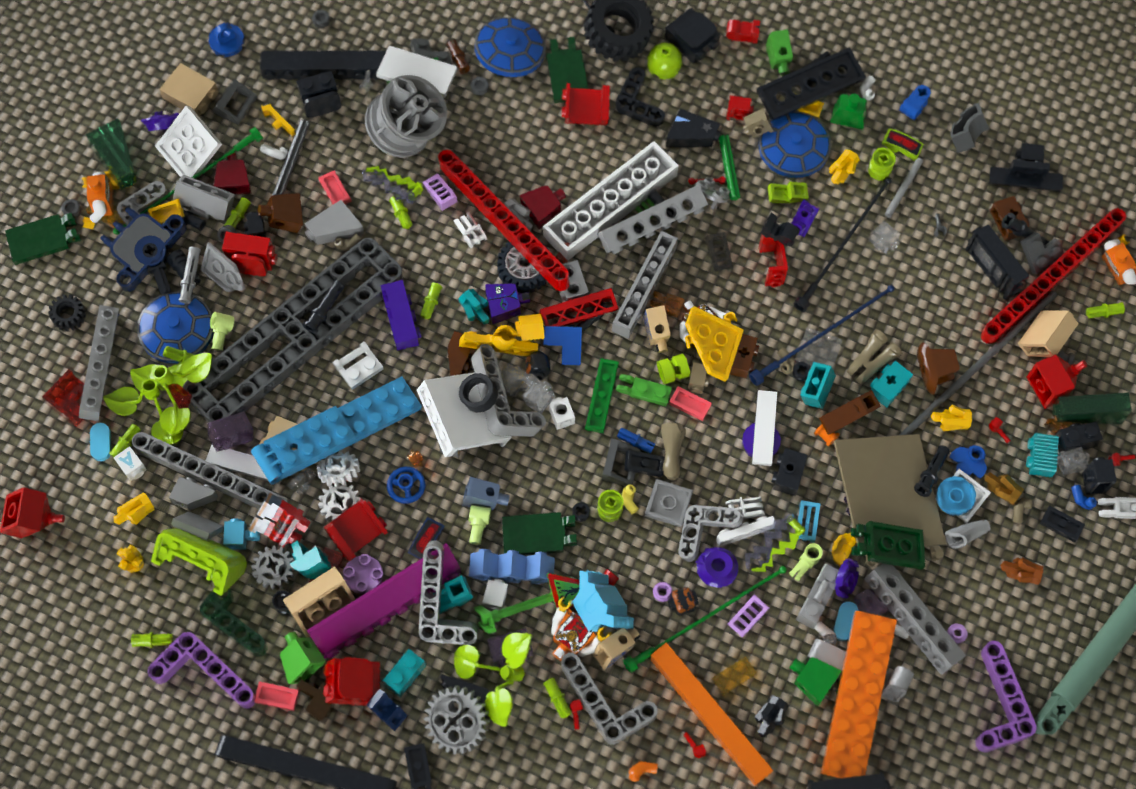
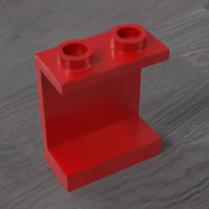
M567 83L566 89L562 90V100H565V106H562L561 117H565V123L608 126L610 85H603L602 90L570 88V83Z
M761 234L758 246L759 253L774 252L776 266L769 267L765 286L779 287L784 284L788 271L785 247L778 240L774 241L773 238H766Z
M359 500L323 527L348 561L355 558L354 553L378 535L388 533L385 529L387 524L381 517L377 518L374 513L376 509L370 501Z

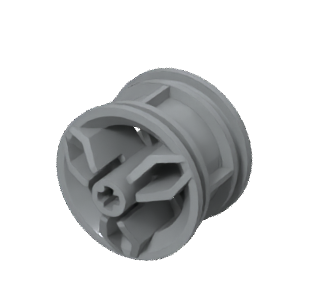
M402 75L390 81L384 88L383 93L372 100L365 113L366 130L373 143L386 154L399 158L418 154L429 140L435 138L443 130L447 120V108L441 93L429 81L414 75Z

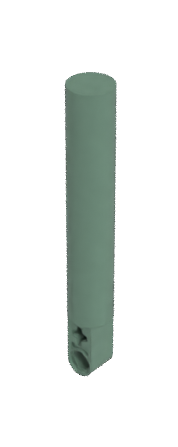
M1136 584L1056 686L1049 700L1034 718L1037 727L1036 734L1052 735L1057 732L1071 712L1076 710L1136 631ZM1044 721L1047 724L1046 730L1043 727Z

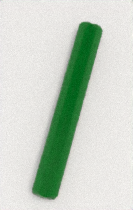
M721 135L719 142L727 186L730 190L729 198L730 200L737 201L740 198L730 137L729 135Z

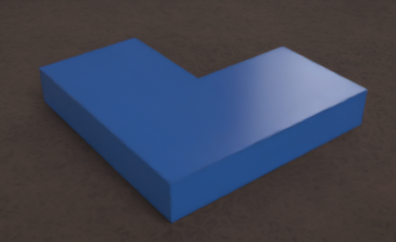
M544 326L545 338L543 339V345L562 346L561 365H581L582 327Z

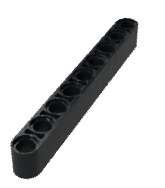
M226 735L220 736L214 756L335 789H396L397 781L390 778Z

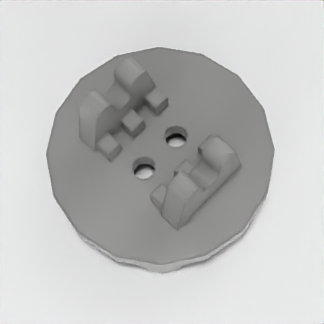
M706 177L704 180H698L695 186H700L706 198L713 201L711 205L712 210L717 208L719 203H727L730 190L716 185L713 179Z

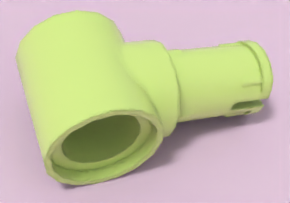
M218 312L212 314L210 319V328H213L214 333L212 350L223 351L225 336L228 335V332H231L234 326V316Z
M471 505L469 522H471L470 525L472 526L470 544L481 545L483 530L486 528V525H489L490 507Z
M815 543L809 544L799 558V562L789 574L794 577L798 573L795 580L800 581L806 571L819 562L823 554L822 548ZM808 552H815L817 558H811L808 555Z

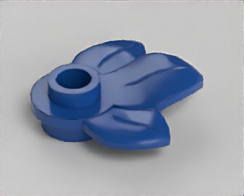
M980 446L959 447L952 451L949 456L950 459L958 463L956 472L960 469L968 476L974 473L978 478H982L986 473L987 466L984 462L986 454ZM972 453H976L978 458H974Z

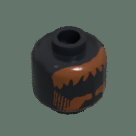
M535 351L526 358V374L528 377L535 381H541L550 374V358L541 351Z
M689 587L672 591L670 594L671 599L668 600L670 610L675 611L679 616L694 612L696 605H699L696 592Z

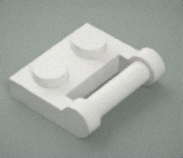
M364 341L359 344L358 348L340 360L336 359L332 362L352 390L383 370L382 364ZM365 353L366 357L348 369H344V365Z

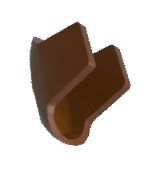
M924 342L919 345L917 359L926 390L931 395H934L938 385L954 380V373L960 370L954 349H931Z

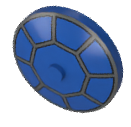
M513 17L493 19L479 29L475 38V53L478 60L486 69L497 75L505 77L528 75L542 64L545 56L546 45L542 34L535 26L522 19Z
M795 111L774 121L770 119L774 132L770 133L768 131L759 137V153L764 163L772 171L789 178H803L818 172L826 164L831 151V138L826 127L817 118L803 112Z
M181 292L165 293L149 302L141 312L137 324V334L142 347L152 358L164 363L178 364L179 361L163 356L166 346L182 351L185 349L188 353L194 355L203 353L209 346L214 334L213 328H210L212 313L206 303L193 294L191 296V303L185 304L179 302Z

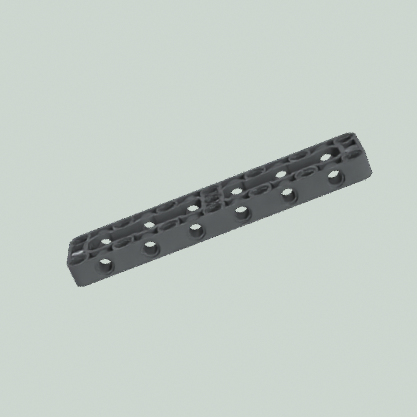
M362 239L213 359L207 378L198 383H191L187 380L183 385V392L187 400L214 429L223 430L378 304L383 299L381 285L403 280L401 266L374 239ZM369 248L373 249V250L370 251V252H366V251H365L366 249H369ZM365 266H372L377 271V273L327 313V319L321 323L317 334L310 333L303 327L299 320L307 313H311L312 309L318 307L335 280L345 286ZM339 271H343V272H344V273L341 274V275H337V273H338ZM391 273H397L396 276H389ZM311 294H315V295H316V296L313 297V298H308V296L311 295ZM363 296H368V297H369V298L366 299V300H362V299H361ZM281 318H287L283 322L279 321ZM336 319L341 320L339 323H332ZM294 330L299 331L297 334H291ZM279 336H284L290 342L220 401H217L210 393L221 383L224 384L238 373L240 368L248 361L254 360L270 347L269 344ZM253 341L258 342L256 345H250V343ZM311 343L309 347H303L304 344ZM223 365H228L226 369H220ZM282 367L280 371H274L275 368ZM198 389L195 394H190L192 390ZM247 391H253L249 396L244 395ZM218 415L223 416L220 420H214Z

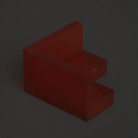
M68 369L42 398L49 407L74 427H77L83 421V419L79 418L80 404L76 401L83 394L84 383Z

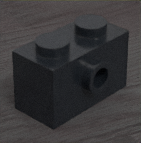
M1097 421L1083 425L1075 423L1070 425L1069 428L1060 429L1055 435L1059 436L1058 451L1060 455L1097 447L1103 440Z
M785 448L783 454L779 453L776 465H779L778 472L774 471L771 482L775 483L773 490L796 496L807 454Z
M1095 458L1082 472L1086 495L1105 494L1117 482L1113 459Z

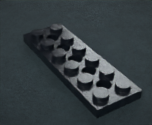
M849 47L762 85L756 89V92L771 120L774 121L860 83L866 79V76ZM838 67L845 68L846 74L839 73ZM822 74L830 75L831 80H824ZM807 81H813L816 87H809ZM797 87L800 90V94H794L792 88ZM782 94L785 97V101H779L776 95Z

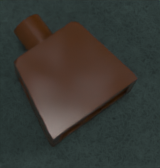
M300 193L272 195L267 205L258 206V216H268V224L271 228L298 233L303 225Z

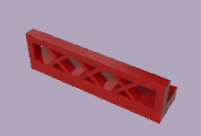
M612 288L540 309L539 314H541L545 326H549L548 319L559 317V321L550 326H567L617 311L619 308ZM611 301L613 306L605 308L600 303ZM595 306L592 313L588 314L582 311V309ZM571 312H578L573 319L564 316Z

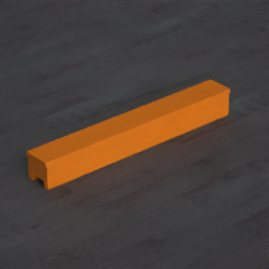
M667 642L651 654V662L754 786L773 772V769Z

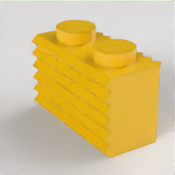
M541 314L518 316L515 328L517 337L521 336L523 342L529 339L532 341L533 339L540 340V338H545Z

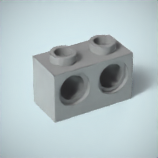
M578 260L562 264L569 274L572 275L569 277V287L564 291H559L562 301L565 300L566 302L589 295ZM576 290L577 293L572 294L569 291Z

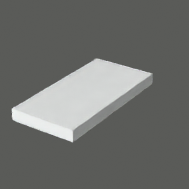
M389 46L376 73V77L392 81L402 75L418 76L433 84L442 97L445 98L457 72V66Z

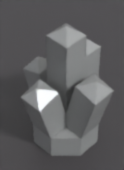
M509 199L504 202V205L530 231L533 227L529 222L531 210L519 204L515 199Z

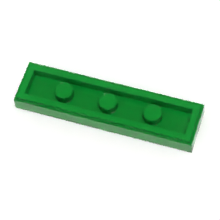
M600 358L585 430L604 434L619 366L618 361Z

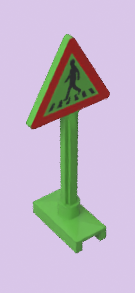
M547 573L550 593L500 610L489 611L482 605L476 606L474 610L481 615L482 620L478 624L484 631L491 634L497 632L494 623L500 621L501 618L554 601L557 611L559 607L558 602L563 596H565L563 599L565 605H568L570 600L573 601L580 590V579ZM572 604V605H571L568 609H566V610L568 611V610L571 609L574 605Z

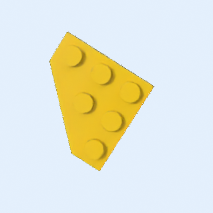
M693 306L690 309L685 324L707 373L725 382L728 380L744 329Z

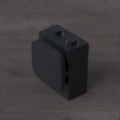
M689 8L665 27L664 37L676 46L693 64L698 60H703L709 51L715 50L720 44V33L716 31L715 24L703 13L696 12L692 8Z
M332 71L296 81L306 118L321 116L341 108L340 96Z

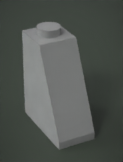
M342 200L304 223L306 236L310 241L314 240L317 245L334 242L336 238L350 239L356 233L359 236L364 235L363 226Z

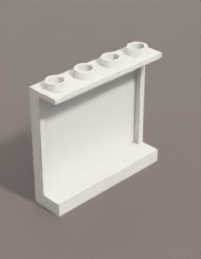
M474 373L424 380L417 389L445 458L452 457L458 450L500 443V446L504 447L512 438L511 436L492 434L488 428L485 413L470 411L461 402L459 387L467 376ZM475 385L469 392L468 398L473 403L481 401L478 385Z

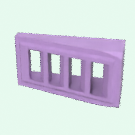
M438 173L422 182L442 211L457 203V196ZM436 180L438 181L437 183H435V184L432 185V186L429 185V184H431L432 182H434V181H436ZM439 185L442 186V187L438 188V189L435 190V191L433 190L434 188L438 187Z
M754 594L730 620L728 625L743 638L770 608ZM753 602L762 609L760 613L751 605ZM748 608L757 615L755 618L746 612ZM744 614L751 623H746L740 616ZM738 620V621L741 622L746 628H745L744 630H742V629L735 623V621Z

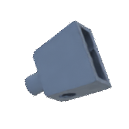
M470 477L465 487L462 506L471 507V505L490 507L492 511L496 504L507 506L510 495L500 493L499 484Z

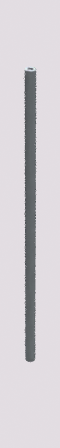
M1051 291L899 435L912 434L933 412L1035 318L1040 311L1057 297V293Z

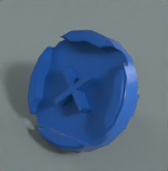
M222 23L211 31L208 41L211 50L215 54L230 57L242 50L245 39L242 30L238 26Z

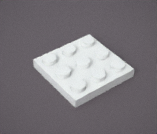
M185 106L155 147L180 177L183 175L192 177L203 170L222 143L190 106Z

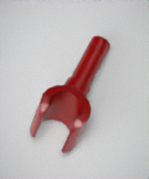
M995 417L990 422L989 429L997 432L1006 443H1009L1011 440L1000 428L1003 424L1002 420Z
M1119 453L1109 456V459H1113L1114 466H1120V461L1136 458L1135 455H1120Z
M577 699L570 703V709L573 713L575 729H580L577 711L582 710L583 707L580 699Z
M687 732L684 733L683 736L691 745L694 756L696 758L706 756L704 745L696 746Z

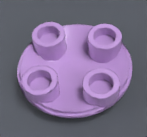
M361 554L346 564L343 570V578L350 590L364 594L381 584L383 569L375 558L370 557L368 554Z

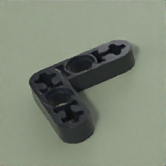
M635 67L630 71L616 99V110L623 115L652 126H661L665 120V112L660 108L636 100L645 82L646 73L644 69ZM637 74H639L640 77L637 78L635 83L634 78L635 76H637ZM632 87L636 91L630 94L626 92V89ZM637 108H643L645 110V113L638 114L635 110ZM656 115H659L660 118H657V120L654 119V117H656Z

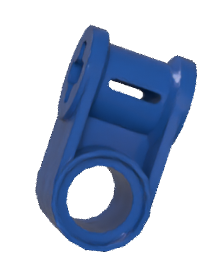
M925 85L916 87L911 95L902 103L899 111L914 121L928 103V98L931 95L930 88Z

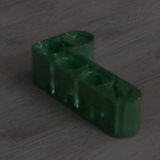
M229 588L226 591L228 595L224 599H220L219 594L212 590L200 605V613L204 619L253 656H264L268 650L264 638L227 611V608L234 600L231 589ZM214 607V613L207 615V609ZM231 619L228 626H221L223 620ZM246 631V635L243 638H237L238 632ZM251 639H252L253 642H255L256 644H258V645L260 644L261 647H260V648H258V647H255V648H254V646H253L252 643L250 642Z

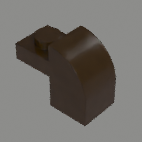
M300 680L297 684L298 690L312 698L305 709L306 714L325 725L334 709V704L326 703V697L324 696V686L326 684L322 683L319 689H317L318 685L314 682Z

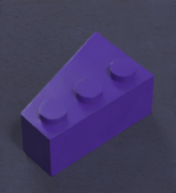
M403 280L381 285L383 300L397 351L418 346V338H421L419 327L415 328L416 315L414 310L411 311L409 305H412L410 294H406Z

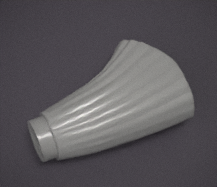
M985 519L955 527L945 532L946 541L951 548L959 549L984 535L987 531H990V524Z

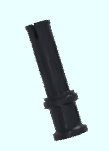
M1008 213L1001 223L1003 228L1010 229L1015 236L1026 238L1035 232L1027 226L1024 220L1017 219L1013 213ZM1040 235L1043 245L1050 242L1048 239Z
M336 280L333 282L318 307L312 309L308 320L303 322V327L310 333L317 334L321 323L326 321L328 311L345 288L341 282Z
M940 445L927 470L921 473L920 481L914 486L915 492L920 496H930L932 486L938 481L937 475L950 453L948 447Z

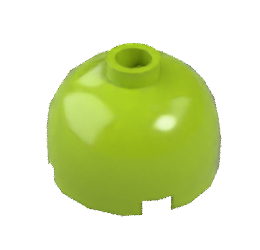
M670 43L655 45L650 50L647 58L649 72L653 76L654 74L659 76V79H671L678 74L682 67V54L679 49Z

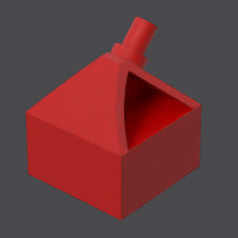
M1055 354L1036 362L1026 378L1044 409H1047L1066 400L1076 386L1078 374L1088 365L1084 360L1078 364L1070 365Z
M23 487L6 495L0 533L24 538L41 531L50 524L64 522L65 515L51 512L46 493Z

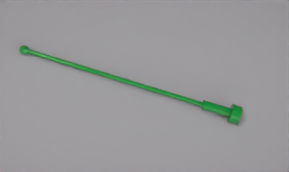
M256 127L249 130L250 135L235 144L232 150L191 178H198L214 167L219 161L224 160L235 151L239 152L254 140L257 143L263 139L262 135ZM175 189L140 212V214H146L148 209L156 207L172 196ZM116 228L113 229L115 235L120 234Z
M780 566L779 570L654 648L650 647L634 658L629 655L623 659L626 669L629 673L638 670V664L651 657V654L666 642L667 644L777 575L786 573L787 568Z

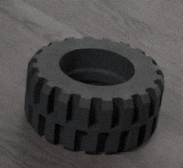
M644 0L593 1L584 23V35L586 40H589V46L591 48L594 47V52L598 55L600 53L604 55L603 58L605 59L612 58V61L617 62L619 59H622V61H628L629 58L634 59L643 52L654 31V17L651 16L652 11L650 7H646L647 3ZM620 16L631 24L634 33L628 36L617 35L607 28L604 18Z

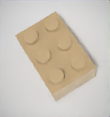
M335 567L283 599L306 637H310L308 629L356 600L347 583Z

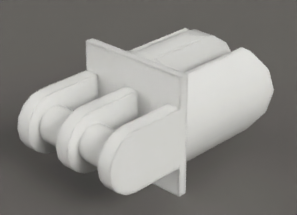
M470 212L466 214L467 217L465 215L460 217L461 222L459 219H455L454 223L464 236V241L467 242L470 248H473L474 244H480L482 240L486 241L487 237L480 224H477Z
M740 497V499L725 502L728 508H734V505L738 504L739 507L735 509L741 513L743 521L747 518L765 516L764 510H762L763 504L760 503L762 501L761 497L748 499ZM734 514L733 517L729 519L731 522H733V519H737V517Z

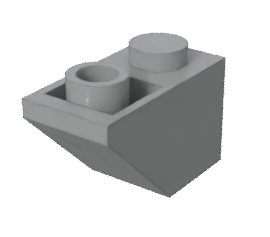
M179 477L169 496L173 504L188 510L216 501L218 498L214 487L208 484L203 486L197 484V481L190 477H186V479Z

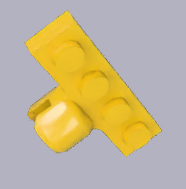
M508 325L499 326L493 335H481L474 331L464 332L459 339L460 347L478 349L482 344H489L494 348L495 352L528 357L532 352L538 351V343H532L530 340L523 342L515 339L517 333L514 328Z

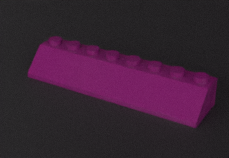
M447 543L443 545L442 585L459 577V574H461L460 566ZM436 549V550H434L433 552H431L430 554H431V555H438L439 552H438V550ZM423 558L307 630L324 659L335 657L339 654L340 649L345 646L346 648L351 647L357 642L356 639L359 637L370 635L375 627L389 623L391 617L396 614L401 615L405 613L413 603H420ZM434 568L427 569L431 575L438 574ZM434 588L426 589L428 593H436Z

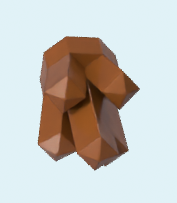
M1023 557L1015 558L1013 563L1004 560L1000 565L1002 571H1005L1009 578L1024 583L1040 584L1043 575V566L1037 565Z

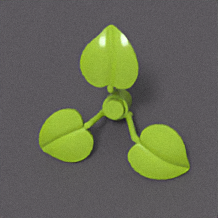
M201 353L187 358L180 366L183 374L175 372L173 369L169 371L164 365L156 364L130 370L133 384L139 391L142 389L141 385L146 379H154L165 388L174 407L166 408L161 413L159 421L161 427L169 434L176 435L183 431L191 419L189 407L184 404L177 407V403L168 388L173 382V375L181 378L186 377L191 383L203 381L211 370V353Z
M181 364L167 368L169 371L173 369L175 372L183 374L180 370ZM173 375V382L168 386L170 392H182L187 378ZM146 379L141 385L140 395L132 387H122L103 396V399L112 412L117 415L128 416L136 412L137 404L141 403L144 395L147 399L154 400L159 415H161L162 410L157 398L160 395V390L165 391V388L154 379ZM160 421L156 422L151 429L153 437L170 445L177 444L182 439L184 433L183 430L176 435H171L161 427Z
M512 633L504 639L502 654L507 658V665L502 668L477 663L480 653L472 645L460 646L454 654V667L459 677L463 679L472 678L475 675L476 667L500 671L501 677L507 681L497 686L495 692H489L485 699V710L489 712L487 714L494 723L503 727H507L508 718L512 711L513 699L511 693L502 688L513 685V681L519 682L524 677L522 665L528 655L532 634Z

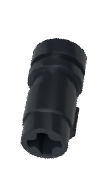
M179 249L169 254L166 260L171 268L177 271L181 280H183L187 257ZM197 270L194 281L196 283V286L201 282V279L197 274Z

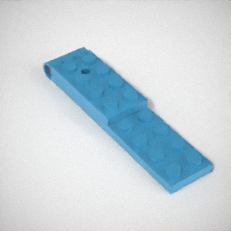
M399 377L339 408L334 406L265 440L264 443L255 446L251 453L270 484L273 485L421 410L422 405L404 378Z

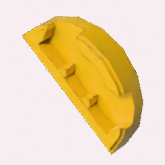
M851 532L838 536L833 543L831 550L832 558L839 567L849 558L852 547L856 544V539L851 537Z

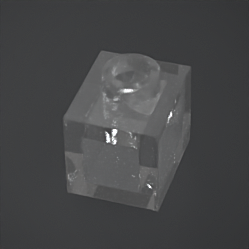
M883 221L872 232L869 241L877 250L887 254L890 250L894 251L900 243L898 240L901 234Z

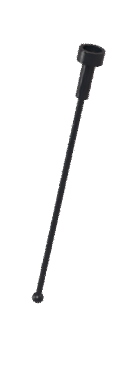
M891 177L885 178V183L817 280L811 283L802 297L798 296L793 303L796 309L801 312H805L810 306L809 299L818 288V283L886 186L892 182Z

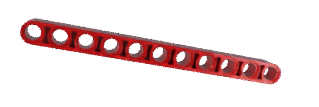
M448 149L441 151L438 155L441 171L554 289L558 291L566 290L570 285L569 272L562 263L454 152Z
M1119 208L1111 210L989 321L981 333L983 342L994 344L1118 231L1126 220L1124 210ZM1001 319L1006 320L1007 323H1003ZM988 331L994 332L995 335H991Z

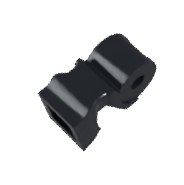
M771 212L760 234L766 238L771 237L774 241L778 240L783 245L793 246L794 240L799 234V229L789 222L776 223L777 216Z

